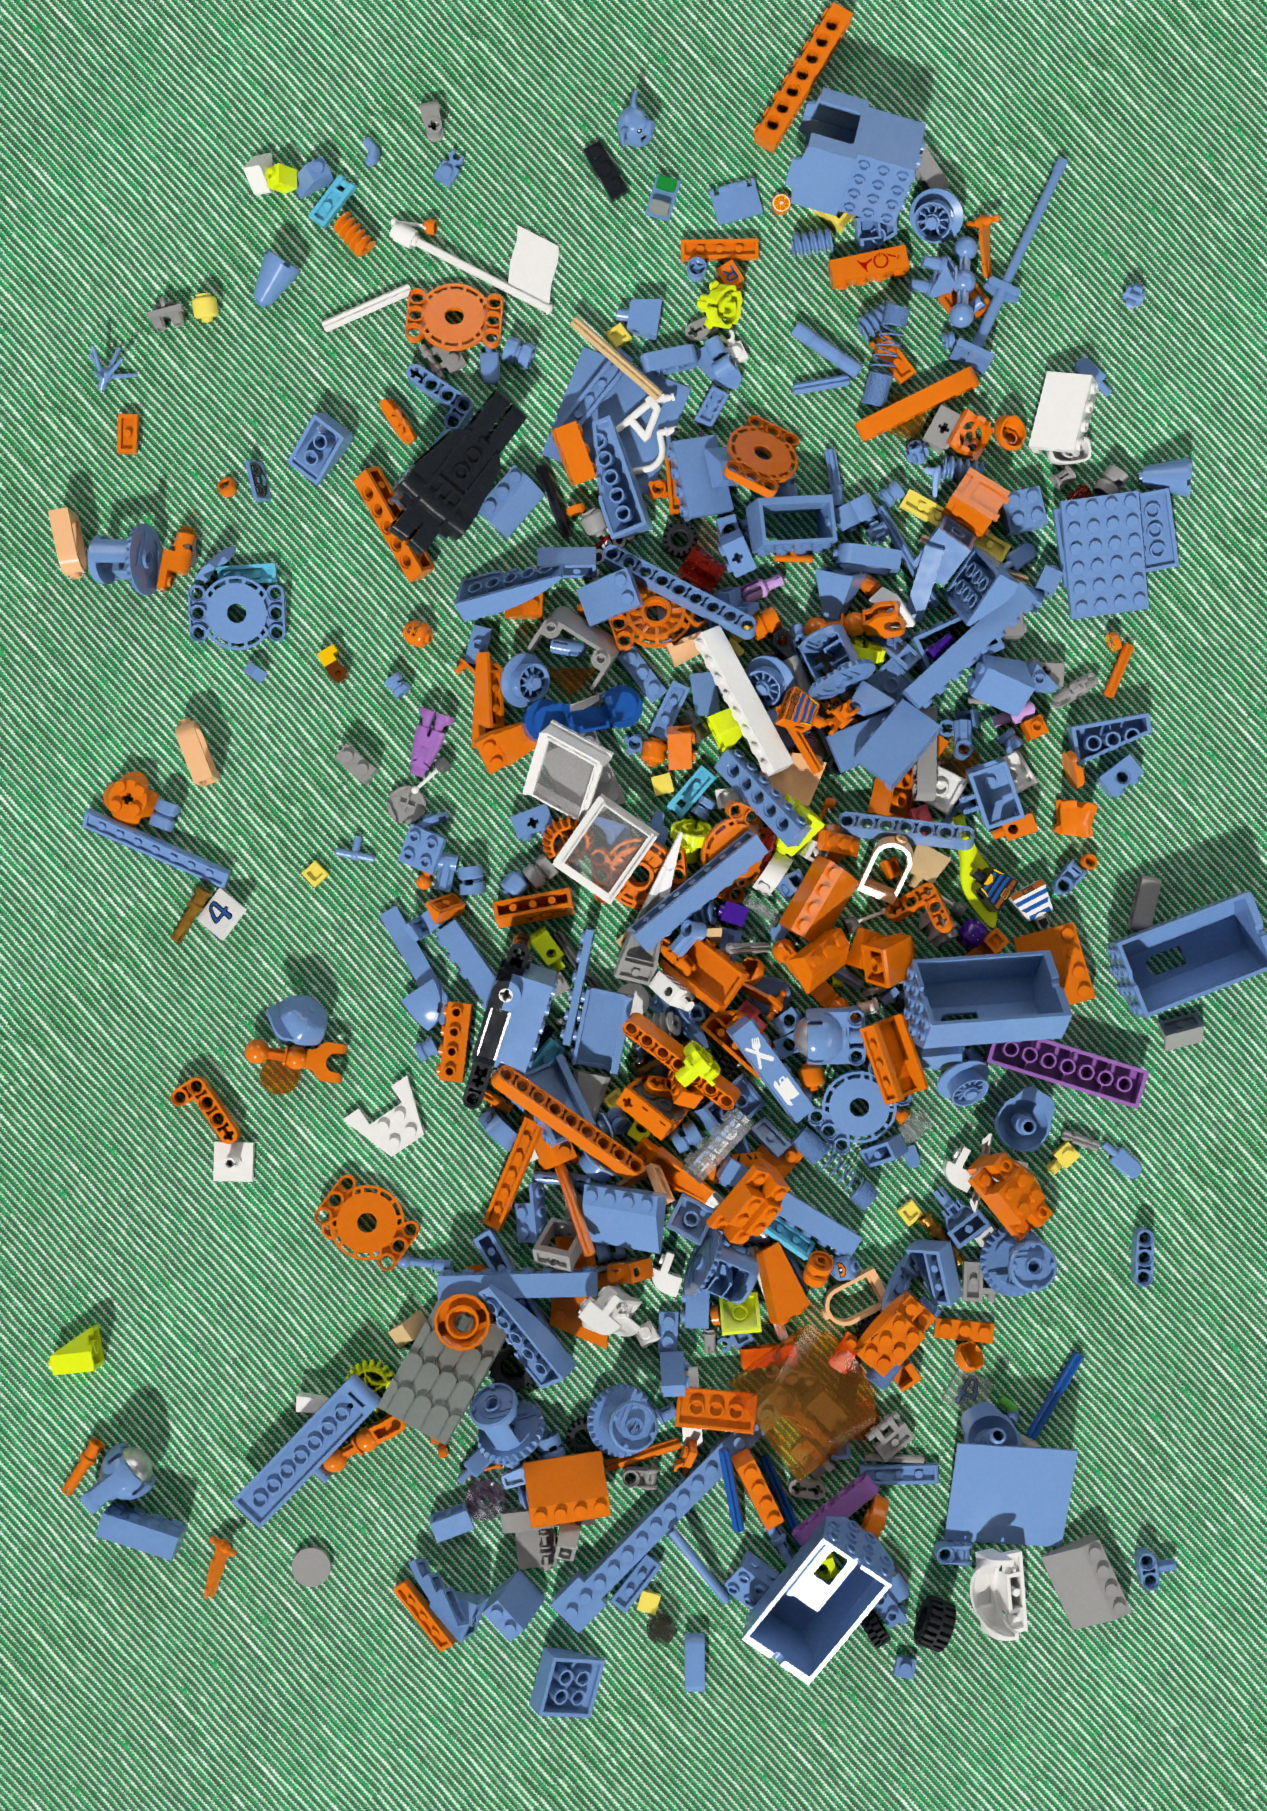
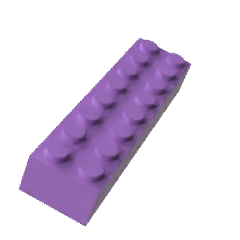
M1047 1039L987 1044L983 1057L985 1062L1136 1109L1139 1107L1149 1074L1147 1070Z

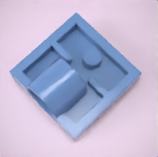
M410 824L398 861L430 875H435L447 838L418 825Z

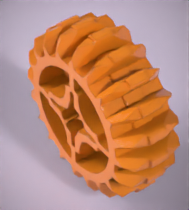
M567 815L566 819H562L559 816L558 822L552 820L553 826L547 825V831L543 832L542 844L544 845L543 850L547 858H551L552 862H554V859L566 844L565 838L568 840L580 824L578 820L571 819ZM591 827L584 834L581 844L574 848L565 861L568 866H570L571 862L577 865V860L579 859L584 862V855L590 856L589 850H593L592 843L595 842ZM559 834V839L556 841V844L553 845L556 836Z

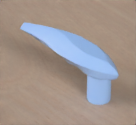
M940 465L936 468L926 466L925 473L932 475L933 502H936L938 487L941 481Z

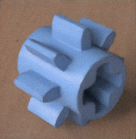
M1135 282L1134 286L1128 285L1122 299L1126 300L1125 306L1131 309L1135 305L1140 307L1146 295V292L1142 291L1143 285Z
M920 440L910 442L907 446L908 449L904 450L908 463L912 462L914 465L924 463L927 459L926 456L930 455L926 442L922 443Z
M876 520L868 524L869 529L865 530V533L871 544L876 542L879 545L887 541L886 536L889 535V530L884 522L879 523Z

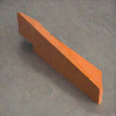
M489 652L476 654L472 748H476L473 740L489 731L505 727L504 696L500 685L502 668L499 664L492 661Z

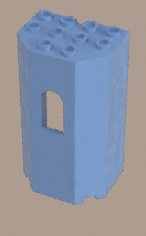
M1251 891L1238 892L1107 943V953L1111 964L1109 969L1112 976L1117 979V990L1121 996L1123 995L1131 1013L1136 1017H1150L1267 971V933L1263 928V920ZM1179 946L1185 964L1157 975L1151 974L1147 970L1146 962L1151 956Z
M1050 950L914 959L911 962L910 968L907 969L906 980L903 981V989L905 991L904 1017L906 1020L908 1019L909 1035L913 1037L914 1044L923 1049L1058 1039L1063 1037L1072 1017L1064 989L1059 985V974ZM976 1014L977 1019L941 1021L945 1016Z
M826 1516L746 1617L742 1640L768 1658H776L781 1667L809 1685L892 1585L893 1560L880 1541L876 1539L875 1535L871 1532H866L855 1521H850L846 1517ZM832 1551H836L848 1561L834 1579L828 1583L814 1572Z

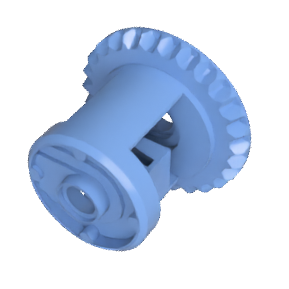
M138 524L129 533L127 539H108L105 535H96L88 547L87 563L92 578L98 584H111L114 580H129L132 583V587L140 595H152L157 590L156 586L163 552L159 537L154 528L149 524Z
M839 624L828 625L812 632L802 640L799 646V650L815 681L812 683L808 693L816 701L831 699L854 689L862 680L866 681L876 668L873 661L865 658L859 659L844 627ZM826 653L836 660L835 662H830V665L837 669L827 673L826 676H822L820 670L825 667V664L821 662L817 665L813 657Z
M1002 1227L995 1231L997 1234H991L985 1241L986 1245L982 1247L980 1254V1269L986 1283L999 1294L1010 1297L1024 1296L1027 1293H1031V1291H1040L1046 1288L1053 1281L1057 1270L1055 1255L1046 1244L1041 1242L1040 1238L1033 1231L1030 1230L1021 1241L1016 1242L1007 1229Z
M709 1229L700 1246L696 1245L689 1259L684 1276V1293L689 1297H696L704 1290L739 1305L749 1297L756 1283L759 1271L757 1259L723 1245L721 1232L717 1229Z
M504 1383L487 1385L478 1391L471 1401L469 1408L470 1417L479 1428L477 1430L478 1436L476 1437L477 1446L481 1454L488 1461L500 1465L516 1463L530 1455L539 1445L545 1429L544 1417L539 1408L530 1401L518 1400L517 1394L509 1385Z
M620 1384L608 1387L596 1396L588 1411L587 1428L591 1440L598 1449L610 1456L624 1458L639 1453L652 1444L657 1435L658 1420L653 1403L643 1391L631 1385Z

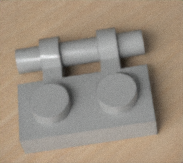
M425 343L419 346L422 358L431 367V373L441 380L445 378L442 371L447 369L449 374L452 375L467 366L460 351L442 350L436 346L428 349ZM437 354L442 360V363L437 364V362L434 359V356H436Z
M964 1261L962 1270V1301L983 1302V1294H988L987 1301L995 1302V1294L997 1292L989 1285L983 1287L980 1261Z
M895 1410L890 1415H885L883 1417L884 1420L877 1426L873 1425L865 1435L869 1442L875 1437L878 1441L872 1446L885 1463L915 1438L905 1422L895 1423V1420L900 1417ZM890 1426L891 1430L883 1436L881 1432Z

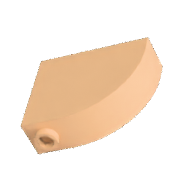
M789 753L794 763L787 769L768 777L769 783L779 790L782 796L788 793L797 801L809 807L827 763L823 762V757L816 755L823 770L814 775L801 753ZM760 770V773L763 776L767 777L762 770Z

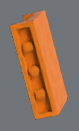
M704 938L701 941L697 940L686 952L697 967V972L684 976L667 959L661 960L658 965L716 1013H724L750 975L745 971V966L739 962L732 961L730 954H726L724 950L720 951L715 947L716 943L708 938Z
M903 1013L887 1017L859 1029L885 1105L900 1102L906 1096L929 1088L912 1036L909 1035L908 1025Z

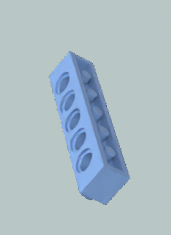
M726 749L714 768L787 847L799 846L812 829L807 824L806 819L794 810V806L782 797L781 792L769 783V779L757 770L756 765L749 762L741 750Z

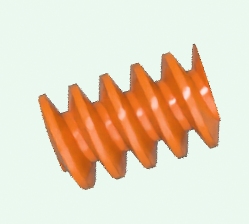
M347 211L338 218L333 230L340 239L344 240L345 245H349V249L354 251L356 257L364 256L374 248L376 242L375 240L369 242L371 236H364L366 233L365 229L359 231L361 224L357 223L354 225L356 218L352 217L349 219L351 212Z

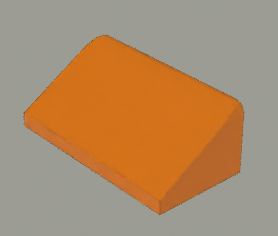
M453 892L426 902V907L435 924L461 915L466 905Z

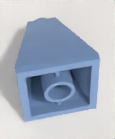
M832 566L816 569L815 574L823 617H826L828 622L839 621L841 613H844V615L847 613L866 577V573Z
M455 1591L469 1625L455 1628L439 1613L432 1603H430L429 1607L459 1642H463L475 1633L489 1596Z

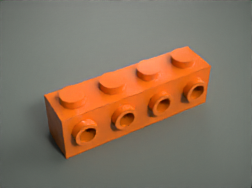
M448 1001V1005H444L443 1016L446 1017V1023L442 1024L441 1036H444L443 1044L439 1046V1055L442 1057L441 1063L437 1064L436 1070L439 1080L460 1083L465 1081L473 1003Z

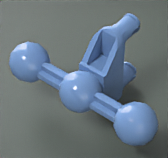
M969 236L960 237L953 246V253L959 260V267L954 265L949 256L938 258L923 255L921 268L933 269L935 271L928 281L911 278L909 283L910 291L925 293L927 297L931 298L951 293L954 290L957 293V303L951 308L949 318L950 322L957 328L967 327L973 322L974 318L973 308L968 304L969 292L975 288L976 284L975 275L970 271V262L976 256L978 246L977 242Z

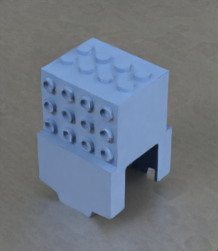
M823 87L817 101H807L799 128L806 132V142L802 157L792 158L785 184L792 188L790 203L837 216L838 211L894 227L899 212L904 208L905 197L909 195L910 183L914 182L917 172L915 170L919 169L922 160L919 154L923 153L925 142L922 139L926 124L869 107L870 101Z

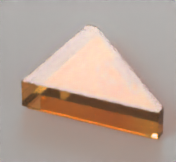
M547 668V671L572 696L596 672V669Z

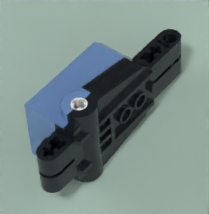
M495 389L465 428L444 429L431 447L410 465L394 486L396 492L391 497V500L402 510L390 524L388 530L402 542L406 540L405 544L418 555H421L428 548L435 537L447 539L450 536L456 541L468 530L501 469V451L527 418V415L514 403L510 405L511 400L498 389Z
M525 933L514 936L508 956L502 959L493 983L488 1006L471 1056L474 1063L462 1099L465 1107L469 1109H477L482 1104L493 1067L500 1068L507 1065L523 1076L526 1070L530 1071L541 1036L538 1033L542 1034L546 1021L544 1015L548 1016L552 1002L550 997L554 998L558 981L555 980L557 971L531 963L534 954L530 952L532 940ZM519 947H522L521 955L517 954ZM480 1069L484 1070L482 1075H479Z

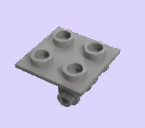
M554 1527L515 1533L518 1569L543 1567V1570L547 1571L551 1570V1566H558L557 1559L554 1558L556 1550Z

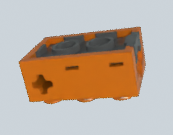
M645 1073L625 1087L616 1104L662 1141L680 1125L690 1108L674 1104L673 1098L649 1094L643 1086L649 1077Z

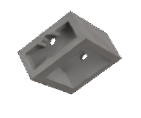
M552 1217L533 1247L535 1264L570 1272L582 1253L573 1222ZM554 1234L574 1238L568 1251L548 1246Z

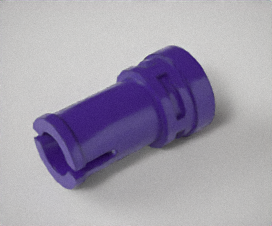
M947 633L938 642L927 647L925 653L935 662L946 649L955 643V640Z

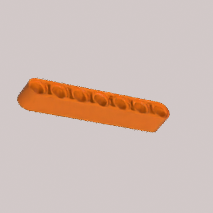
M969 366L855 423L854 426L862 442H866L977 387L981 383L973 367Z
M635 1012L629 1016L622 1026L626 1036L675 1073L685 1065L683 1062L685 1060L683 1045L642 1014ZM721 1074L714 1079L716 1084L713 1087L700 1076L691 1083L694 1088L724 1110H731L741 1096L739 1088Z

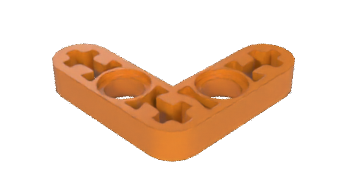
M932 883L922 884L895 900L893 905L889 904L885 910L886 916L891 921L898 922L925 907L934 927L941 933L949 932L954 924L939 890ZM916 898V903L909 907V900ZM935 904H940V909L932 912V907ZM939 917H942L945 920L944 926H941L942 922L939 919Z

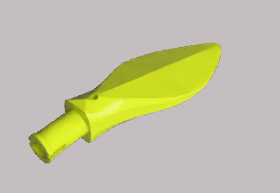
M964 814L952 817L955 825L967 826ZM966 836L961 837V839H963V840H968V839H970L969 837H966ZM974 843L973 847L969 850H958L961 886L975 912L987 926L994 928L997 922V912H989L971 891V887L975 883V880L969 875L974 867H978L983 871L984 868L989 867Z

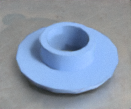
M598 1113L596 1128L613 1139V1131L607 1117L603 1113Z

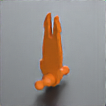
M998 214L992 217L980 215L974 221L966 223L967 229L972 227L979 228L981 266L984 278L987 277V279L991 277L989 225L1000 221Z
M745 982L740 988L741 991L752 998L770 1006V1012L766 1016L768 1021H773L775 1014L782 1011L784 1007L783 999L787 995L786 990H780L779 996L773 997Z
M216 1536L209 1538L210 1543L214 1544L216 1549L209 1566L206 1588H204V1599L206 1600L209 1593L213 1599L218 1589L227 1557H234L236 1555V1550L231 1548L229 1541L221 1538L217 1539Z

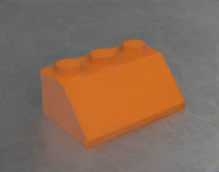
M913 766L892 792L885 787L883 781L875 777L867 813L910 819L907 811L912 809L914 804L912 797Z
M842 928L824 931L789 959L806 994H809L846 964L850 944Z
M530 1112L518 1117L521 1125L523 1123L525 1116H530L533 1118V1115ZM541 1134L535 1147L539 1157L537 1160L542 1171L578 1157L574 1144L569 1140L550 1148L549 1143L546 1144Z

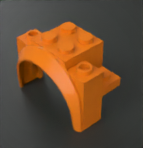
M1005 1152L979 1156L966 1170L972 1175L968 1182L1016 1242L1021 1241L1032 1228L1043 1226L1053 1214L1045 1203L1046 1197L1035 1176L1021 1163L1009 1158Z

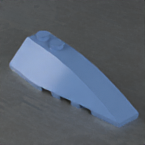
M608 415L592 422L594 448L596 449L595 462L598 473L599 504L611 539L635 536L652 529L653 526L643 496L612 417Z
M564 563L542 565L539 569L526 567L524 571H518L515 568L510 569L507 573L496 570L461 580L454 605L464 622L496 615L525 603L549 589L562 579L565 565Z
M489 1285L478 1292L489 1312L495 1314L498 1328H503L507 1335L505 1339L508 1345L512 1344L515 1348V1357L541 1389L563 1381L577 1364L572 1359V1356L562 1347L559 1340L532 1313L493 1285Z

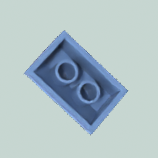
M727 447L704 449L712 488L740 485L723 474V469L730 460ZM755 451L758 457L766 460L769 459L766 454Z
M513 465L487 495L478 515L508 539L545 494L516 465Z

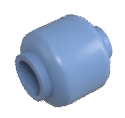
M519 870L516 872L510 871L500 883L503 888L502 893L509 899L512 897H522L529 888V879Z

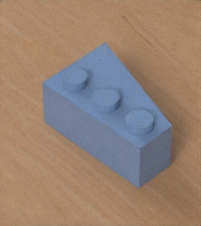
M916 1239L905 1249L915 1262V1270L919 1271L924 1281L922 1283L933 1304L952 1306L962 1296L951 1242Z

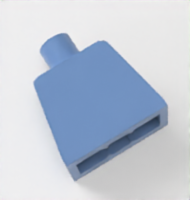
M632 299L629 310L618 308L616 320L627 321L628 333L657 341L662 299Z

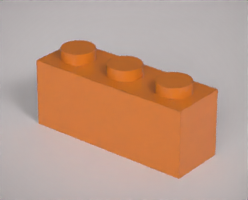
M572 421L551 429L550 431L571 486L595 478L597 468L595 463L589 458L590 449L588 444L584 443L582 439L583 430L580 424Z

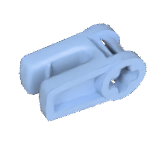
M523 1463L518 1465L516 1469L510 1468L503 1472L501 1479L505 1489L525 1485Z

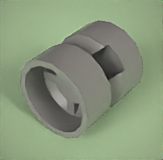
M1108 465L1102 474L1103 479H1099L1092 489L1097 496L1120 493L1119 489H1123L1129 480V476L1120 468Z
M543 853L535 859L534 865L529 864L522 870L537 890L546 884V878L551 879L559 873Z

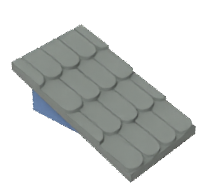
M438 1300L397 1373L387 1387L377 1408L446 1445L504 1344L507 1335L503 1328H498L494 1319L495 1324L490 1325L488 1335L480 1345L471 1350L464 1351L448 1348L439 1340L435 1332L434 1318L436 1311L444 1301ZM469 1314L460 1315L456 1321L458 1329L463 1332L469 1331L473 1326L472 1316Z

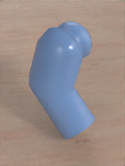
M367 137L363 141L364 146L368 150L365 163L367 166L373 167L379 161L380 150L373 140Z

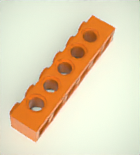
M377 466L365 469L353 481L409 583L423 579L436 568L426 550L421 555H418L405 544L406 540L402 542L388 530L390 524L402 508L391 500L394 492L381 468Z

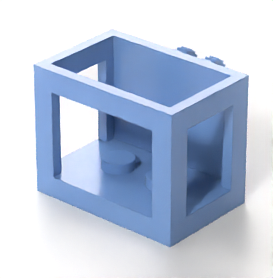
M1003 757L964 770L972 793L960 797L959 801L960 803H965L974 799L976 803L974 806L965 808L963 810L964 814L978 811L986 830L1025 818L1007 761Z

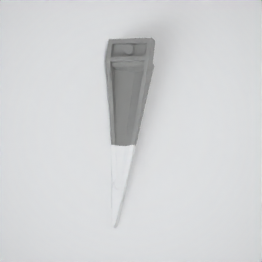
M681 831L678 833L635 922L670 894L683 836ZM629 932L618 954L619 958L613 976L649 986L657 970L661 941L658 942L655 948L646 952Z

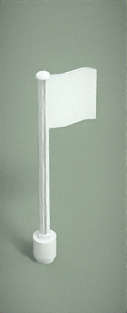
M397 222L392 226L389 236L393 238V241L406 248L411 249L417 246L545 312L546 315L552 312L553 306L550 304L551 285L559 257V246L517 225V241L510 261L508 283L420 239L417 230Z

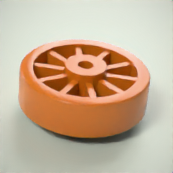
M877 1494L871 1498L861 1524V1528L866 1532L874 1534L876 1539L879 1538L886 1524L889 1500Z

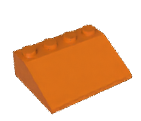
M817 855L778 924L811 943L824 931L831 930L834 927L859 881L831 860Z
M1068 922L1013 938L1016 952L1051 951L1059 974V985L1063 987L1069 1005L1096 998L1074 922Z
M601 1450L523 1462L531 1528L611 1516Z

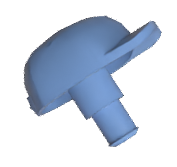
M289 996L279 1004L266 1009V1015L271 1023L273 1032L285 1046H290L292 1042L305 1046L318 1045L326 1033L328 1023L327 1011L311 996Z
M1025 1087L1013 1098L1008 1099L1000 1108L994 1120L997 1136L1004 1146L1017 1150V1152L1035 1151L1041 1147L1052 1127L1051 1120L1055 1111L1053 1100L1034 1087Z
M981 1402L963 1412L961 1426L964 1433V1443L1021 1446L1022 1440L1016 1427L1008 1416L1001 1414L993 1404Z

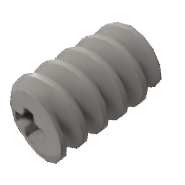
M672 1011L667 1014L662 1012L661 1014L654 1013L653 1015L647 1014L645 1016L670 1036H678L681 1032V1019L678 1015H674Z

